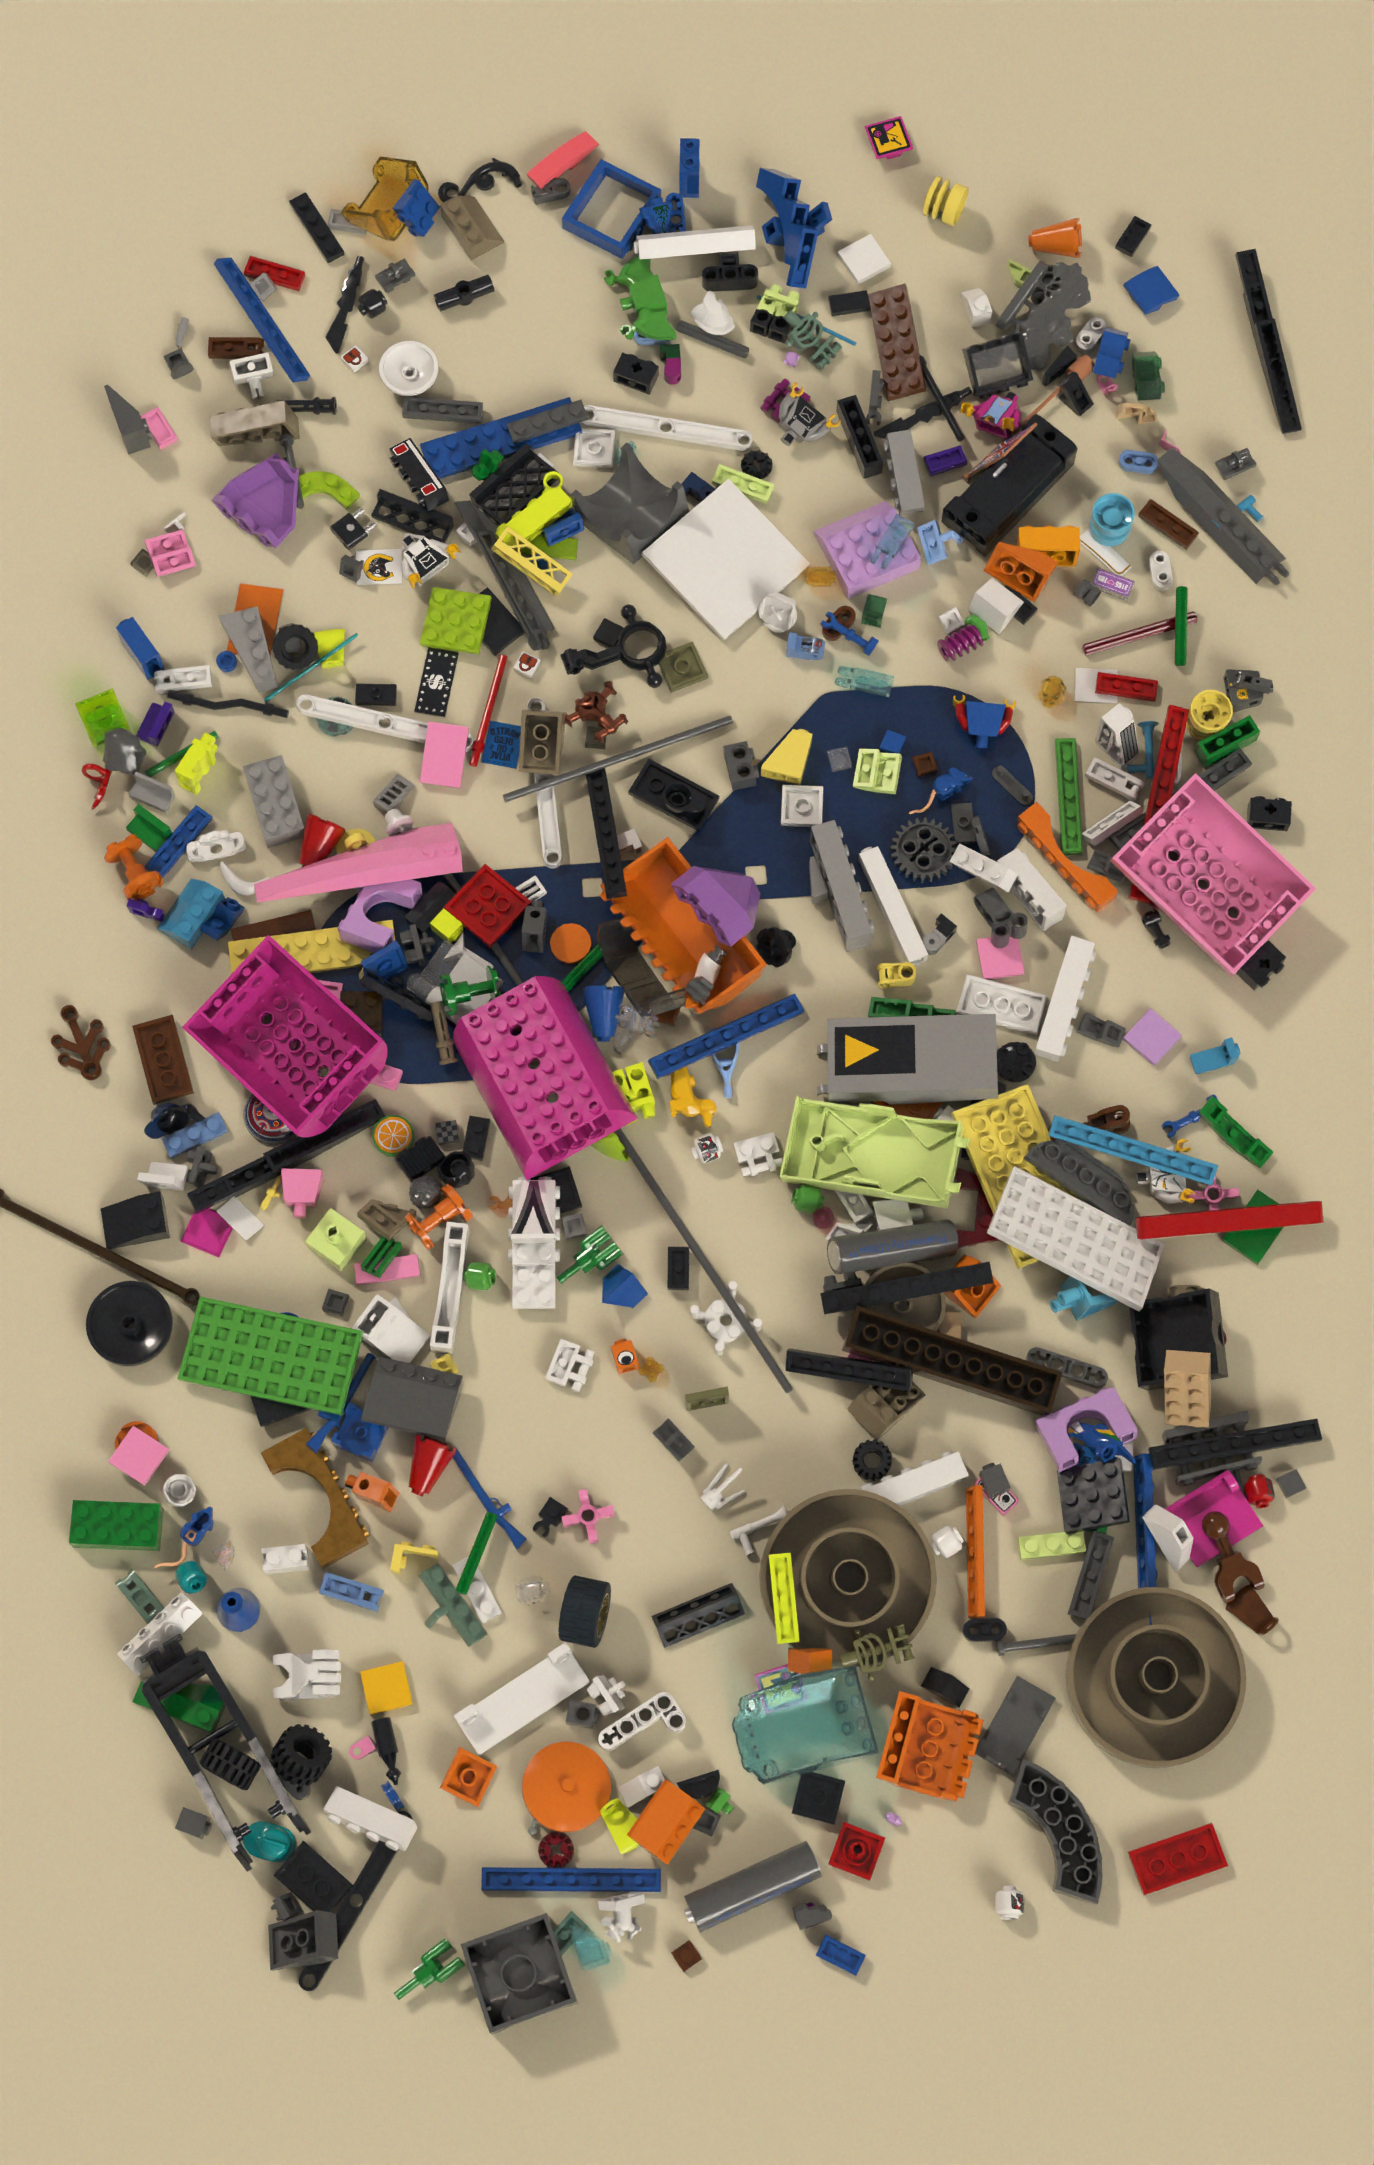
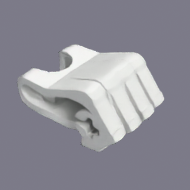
M323 1649L313 1650L312 1654L296 1655L285 1653L274 1655L273 1665L284 1667L289 1672V1678L282 1687L273 1689V1698L279 1700L325 1699L340 1695V1686L336 1685L341 1683V1674L336 1673L341 1670V1663L336 1662V1660H339V1650Z

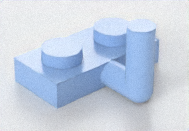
M936 520L917 527L926 561L929 565L948 558L944 545L945 541L953 539L958 544L963 542V537L954 530L941 534Z

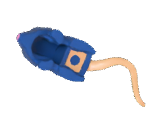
M950 768L948 770L949 774L936 778L928 804L923 809L913 810L909 814L926 811L931 806L935 795L941 801L953 796V792L958 793L962 791L961 786L969 783L973 778L957 768Z
M211 1506L200 1510L197 1514L193 1513L191 1521L183 1526L180 1533L181 1538L184 1540L182 1558L178 1562L159 1563L154 1568L159 1566L174 1567L183 1563L187 1556L188 1546H198L206 1532L213 1529V1508Z

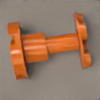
M136 834L129 835L119 843L113 842L106 847L107 853L104 856L105 861L108 863L120 861L124 863L127 869L125 875L129 881L123 890L127 900L129 898L143 900L155 893L154 888L157 886L161 888L164 884V879L160 872H147L144 865L138 864L133 854L142 846V841L140 838H137Z
M449 1184L441 1188L445 1199L434 1207L435 1212L422 1222L418 1223L410 1213L404 1217L409 1224V1228L415 1235H419L422 1244L427 1250L434 1247L427 1233L440 1223L444 1222L447 1224V1222H450L458 1215L465 1222L473 1218L469 1208L464 1209L465 1205L462 1198Z

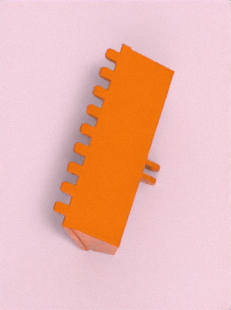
M667 837L623 869L627 896L607 899L603 883L600 885L603 889L600 897L604 901L611 900L614 905L610 907L613 914L621 913L624 918L620 921L623 927L631 926L634 932L630 936L634 941L642 940L645 944L641 947L644 954L652 953L655 957L651 961L652 965L655 968L662 967L666 971L661 975L665 981L672 980L675 983L672 991L676 995L683 994L686 999L682 1002L685 1008L693 1007L698 1014L731 1002L760 978L767 964L745 936L732 946L720 943L712 927L698 921L692 906L678 900L671 883L688 871L691 866L669 837ZM718 945L727 955L721 957L723 959L720 963L722 967L714 987L710 990V995L703 1006L699 1002L693 1001L690 995L684 992V989L688 982L694 978L702 955L704 953L709 954L711 950L714 951V946Z

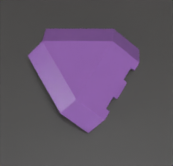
M276 453L231 479L212 499V502L228 519H231V517L236 519L240 528L250 535L253 533L258 535L263 545L276 548L296 525L299 468H290L289 464Z
M693 866L671 883L678 900L692 906L698 921L710 925L720 943L732 946L754 928L760 892L753 877L741 873Z

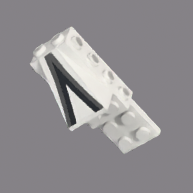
M518 1177L517 1180H513V1186L509 1187V1199H513V1207H509L508 1210L509 1220H512V1228L508 1229V1240L512 1241V1249H508V1262H512L513 1265L512 1308L556 1309V1262H560V1249H556V1241H560V1228H556V1220H560V1207H556V1199H560V1186H556L555 1180H551V1177H539V1180L529 1179L527 1181L525 1177Z

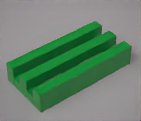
M382 1236L361 1264L362 1271L380 1278L402 1249V1243L399 1241L396 1243L394 1239L388 1241ZM391 1247H393V1248L391 1249V1251L389 1252V1254H388V1255L386 1256V1258L384 1259L385 1254L388 1252V1250H389ZM383 1260V1262L380 1264V1266L377 1268V1270H374V1269L377 1267V1265L379 1264V1262H381V1261Z

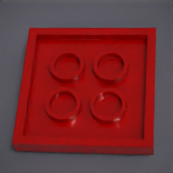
M484 864L444 906V909L491 948L525 912L526 906H531L532 903L488 865Z

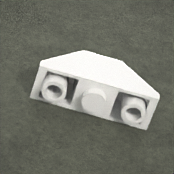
M1154 1505L1142 1518L1174 1572H1176L1189 1560L1194 1538L1181 1518L1158 1505Z

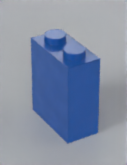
M131 617L121 621L116 627L121 643L146 679L149 680L154 677V672L165 670L159 653L135 619Z

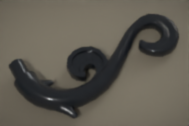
M492 158L493 162L482 165L470 175L458 196H465L474 183L482 191L493 188L495 180L491 174L486 173L495 171L503 173L502 176L508 177L510 181H513L515 187L519 188L522 186L519 178L520 174L511 164ZM452 182L443 183L438 189L439 199L444 203L453 198L449 197L447 192L449 190L458 191V185Z

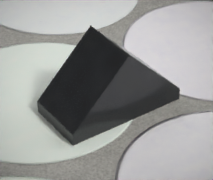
M933 1667L930 1668L921 1684L922 1688L957 1708H960L970 1689L953 1675Z

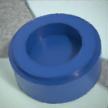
M223 651L217 656L216 663L221 671L231 672L237 666V659L234 653Z

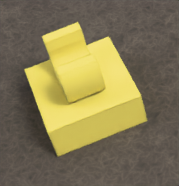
M449 1353L430 1363L432 1369L453 1374L459 1373Z

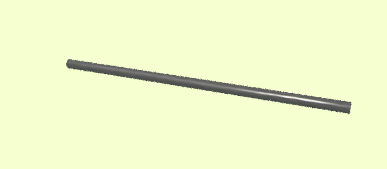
M727 716L506 793L503 795V799L506 803L732 724V717Z

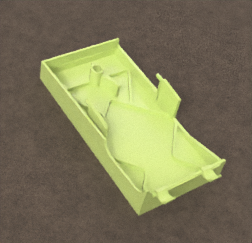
M796 1096L780 1178L785 1183L806 1184L817 1188L948 1208L951 1192L959 1193L961 1183H953L960 1148H968L970 1138H962L964 1126L960 1120L914 1118L897 1115L894 1108L863 1103H860L859 1107L803 1099Z

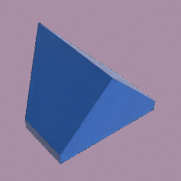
M619 1264L603 1278L602 1303L631 1307L633 1309L648 1295L634 1274Z

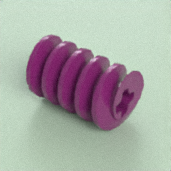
M966 625L965 629L961 628L958 633L953 632L951 636L947 635L944 640L939 639L937 642L938 649L946 662H948V657L955 661L956 653L959 657H963L962 650L967 654L970 653L969 646L976 650V643L980 646L984 644L982 636L975 625Z

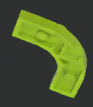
M314 471L298 476L303 499L311 494L324 493L331 496L347 510L360 498V493L343 478L333 473Z

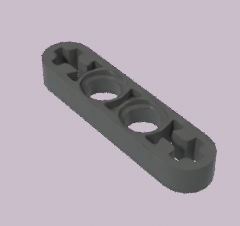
M1032 1348L1026 1356V1360L1033 1362V1358L1030 1355L1034 1356L1035 1353H1038L1039 1358L1044 1360L1046 1355L1050 1356L1047 1361V1367L1053 1369L1051 1361L1059 1359L1063 1364V1367L1057 1370L1063 1372L1061 1377L1087 1386L1101 1388L1108 1380L1106 1370L1101 1367L1042 1348ZM1038 1360L1036 1364L1043 1366L1045 1361ZM1073 1366H1080L1083 1369V1375L1079 1377L1074 1376L1071 1372ZM1087 1369L1091 1370L1089 1373L1091 1375H1096L1097 1373H1100L1101 1378H1103L1104 1380H1100L1099 1383L1095 1382V1378L1091 1376L1088 1377V1380L1084 1379L1087 1374Z

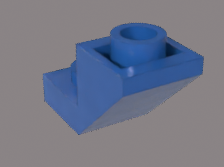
M227 897L218 903L213 917L202 924L200 931L218 941L228 934L245 907L240 905L235 899Z

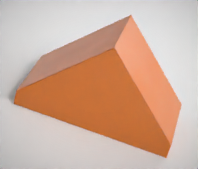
M788 1648V1671L806 1675L832 1672V1649Z

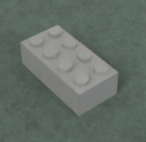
M282 755L243 766L267 848L303 838L304 825Z

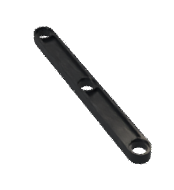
M397 1812L401 1815H406L408 1818L413 1820L412 1816L408 1812ZM379 1840L336 1913L338 1952L398 1850L394 1851L388 1848L385 1842ZM355 1894H359L363 1898V1902L359 1907H353L350 1903L351 1897ZM334 1960L305 1966L299 1977L300 1987L305 1991L316 1990ZM308 1974H312L316 1980L315 1984L310 1988L305 1987L303 1984V1978Z

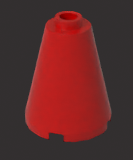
M308 814L299 864L304 867L327 859L346 830L333 822Z
M416 1434L408 1487L412 1488L411 1493L423 1497L424 1493H430L456 1453L457 1448L452 1446L450 1450L447 1443L428 1436L420 1439L421 1435Z

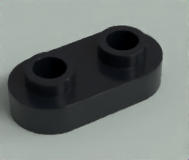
M999 1618L970 1619L964 1624L962 1629L963 1636L970 1642L998 1641L1003 1639L1007 1632L1005 1622ZM972 1627L976 1628L977 1634L972 1635L969 1629ZM998 1627L999 1633L993 1634L991 1628Z

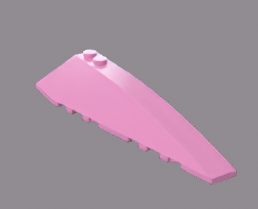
M452 823L413 828L254 884L256 899L258 903L462 872V855Z

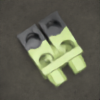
M773 284L769 290H765L764 296L750 321V332L767 337L769 332L768 338L785 344L791 326L783 317L790 310L797 314L799 293L790 291L788 296L781 295L783 288Z

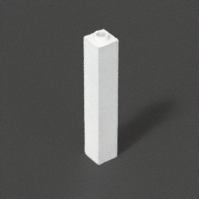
M752 225L636 236L637 242H633L634 254H638L639 259L756 249L755 229Z
M879 847L863 849L859 853L858 861L904 961L912 963L914 966L927 961L928 953Z

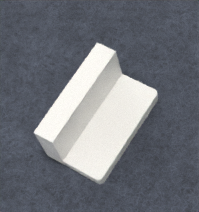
M151 1162L148 1173L139 1172L137 1181L146 1187L184 1191L189 1167L186 1165Z

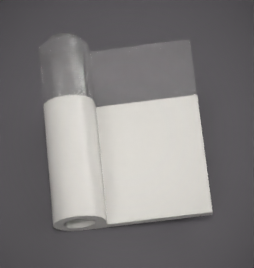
M445 939L422 973H412L406 983L408 990L430 1005V1003L442 1001L439 983H442L443 980L439 979V975L449 974L452 983L467 981L469 985L487 981L486 968ZM498 978V982H495L497 990L504 982L500 978ZM490 993L473 996L469 1002L456 1004L457 1015L447 1016L445 1012L446 1018L457 1025L461 1017L490 1002ZM444 1006V1011H449L448 1006Z

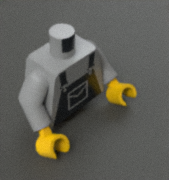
M796 382L792 384V392L786 395L779 408V419L781 420L779 427L785 431L781 441L787 446H790L794 440L798 443L817 440L829 432L831 427H837L841 422V419L837 423L831 421L836 414H831L829 421L825 422L827 418L801 397L804 392L803 386L799 391L794 390L797 386Z

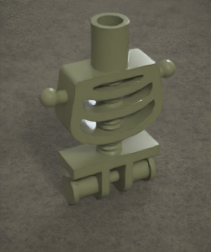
M905 1624L894 1626L898 1635L896 1638L893 1637L890 1627L885 1629L889 1639L887 1644H883L881 1639L875 1634L868 1633L862 1636L860 1629H855L854 1634L857 1636V1639L852 1641L854 1651L839 1655L842 1667L846 1668L859 1664L861 1672H868V1680L873 1681L875 1679L873 1671L882 1670L886 1665V1653L893 1652L896 1664L901 1663L899 1651L903 1652L904 1661L914 1659L915 1656H913L911 1651L913 1646L912 1644H907L906 1638L910 1636L906 1634ZM868 1638H874L879 1645L873 1646ZM901 1640L903 1646L897 1648L895 1642ZM861 1641H865L869 1649L867 1648L866 1650ZM881 1654L882 1661L880 1665L876 1667L877 1656ZM872 1657V1666L869 1667L868 1659Z

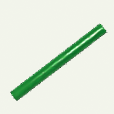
M215 730L209 733L215 739L219 738ZM192 744L144 771L148 777H152L183 759Z

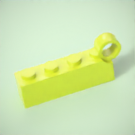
M552 471L544 476V491L542 495L537 499H532L523 511H517L507 524H501L497 528V532H495L496 540H498L508 526L531 542L543 532L544 528L552 525L572 508V500L563 491V477L560 473ZM550 479H557L560 484L557 487H550L547 485V482ZM507 533L502 542L508 546L516 545L514 537Z

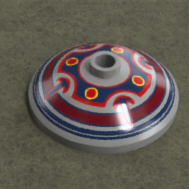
M253 1094L249 1096L244 1106L243 1118L247 1130L255 1139L265 1144L278 1145L286 1143L297 1136L274 1113H271Z

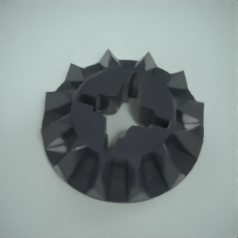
M760 449L758 451L751 450L741 460V470L745 474L763 479L772 471V459L768 456V453H764ZM754 459L757 460L758 463H760L759 470L756 467V465H753Z

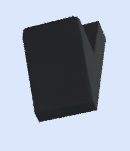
M1077 372L1070 373L1059 383L1063 391L1059 399L1076 415L1081 416L1094 405Z

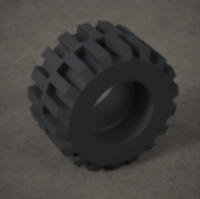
M296 1724L294 1727H288L282 1733L271 1754V1759L273 1760L271 1764L276 1768V1774L282 1776V1780L290 1781L289 1784L294 1785L296 1783L301 1787L304 1784L309 1786L313 1782L318 1781L332 1759V1747H329L330 1742L324 1738L325 1735L322 1732H317L318 1729L315 1727L313 1729L309 1728V1725L302 1727L300 1724ZM296 1752L303 1754L307 1759L302 1758Z
M212 1739L199 1762L204 1769L241 1790L249 1789L261 1768L258 1761L219 1739Z

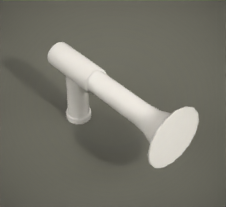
M783 1503L780 1510L776 1513L730 1531L733 1540L740 1538L746 1556L755 1553L747 1535L755 1530L781 1521L787 1514Z

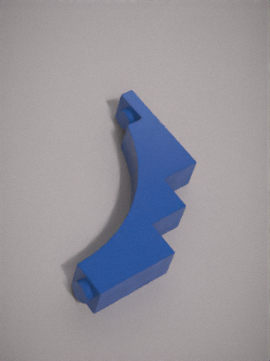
M760 168L756 187L770 198L777 210L782 225L785 247L784 263L790 265L786 285L806 288L819 230L806 225L810 205L797 200L801 180L775 169Z

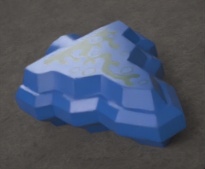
M662 197L648 199L647 205L639 208L641 218L645 219L647 227L652 230L653 234L668 233V225L671 222L670 214L673 212L672 201L663 202Z

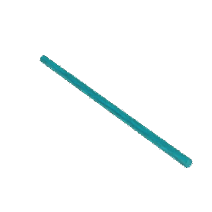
M358 634L352 635L264 698L265 703L357 638Z

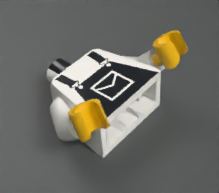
M409 535L402 541V544L407 549L403 553V560L401 562L403 577L410 582L411 588H415L414 583L416 582L420 587L449 565V556L451 559H455L454 553H461V550L455 543L448 545L433 539L429 540L426 537L416 542Z

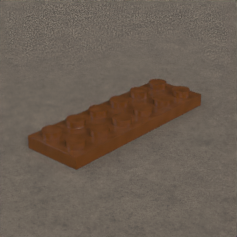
M904 283L868 294L887 400L893 401L925 392V380L907 285Z

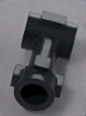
M1157 910L1146 912L1141 917L1145 928L1151 927L1156 937L1154 940L1155 946L1158 945L1159 949L1169 946L1171 944L1169 941L1170 937L1168 934H1163L1158 924L1162 922L1159 912Z

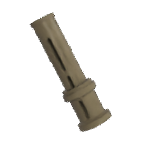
M443 1001L430 1003L438 1039L436 1048L439 1049L441 1059L439 1064L444 1065L458 1062L453 1050L454 1041L449 1036Z

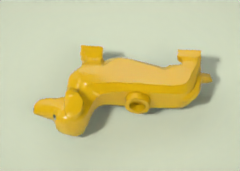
M687 1066L671 1073L672 1101H669L671 1117H676L677 1113H681L686 1117L701 1115L704 1125L708 1128L712 1127V1117L717 1113L714 1101L711 1099H698L694 1096L692 1087H695L694 1076L689 1075Z

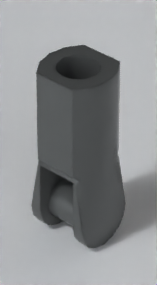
M1242 671L1236 672L1237 680L1233 683L1235 687L1269 694L1272 680Z

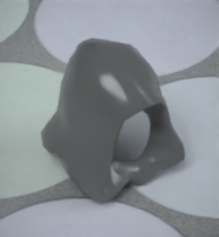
M120 727L106 732L104 735L103 756L105 768L110 771H120L130 775H134L135 772L140 773V766L146 755L145 748L140 745V737Z

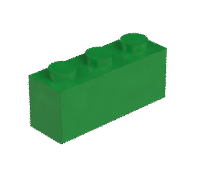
M1249 715L1198 742L1194 753L1203 767L1206 768L1227 757L1237 749H1242L1257 741L1260 730Z

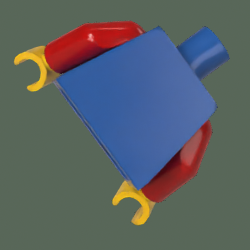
M962 695L961 701H957L955 699L956 696H953L957 720L968 735L976 736L975 748L987 749L988 737H997L998 734H1002L1011 723L1016 701L1012 705L1007 704V699L1004 700L1003 704L965 702V695Z

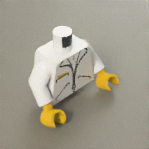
M1180 1139L1177 1141V1144L1165 1148L1178 1153L1191 1150L1190 1147L1183 1149V1144L1189 1141L1186 1139ZM1147 1166L1146 1172H1136L1137 1185L1149 1184L1150 1194L1155 1195L1157 1199L1166 1204H1177L1184 1201L1193 1204L1195 1202L1194 1199L1188 1198L1190 1194H1195V1192L1191 1189H1186L1185 1177Z

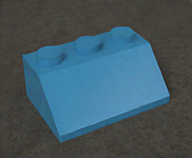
M190 879L157 927V930L192 950L204 933L200 931L202 924L213 917L218 903L225 899L223 891L205 881Z

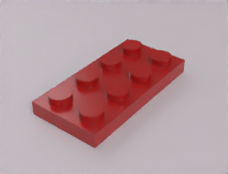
M1212 1823L1127 1852L1143 1896L1228 1866Z

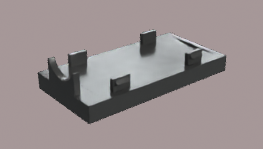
M1017 1676L978 1745L975 1755L1013 1776L1056 1698Z

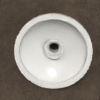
M403 341L394 344L385 351L380 360L379 373L382 382L389 390L399 395L413 396L425 392L433 385L438 375V362L433 351L426 345L415 341Z

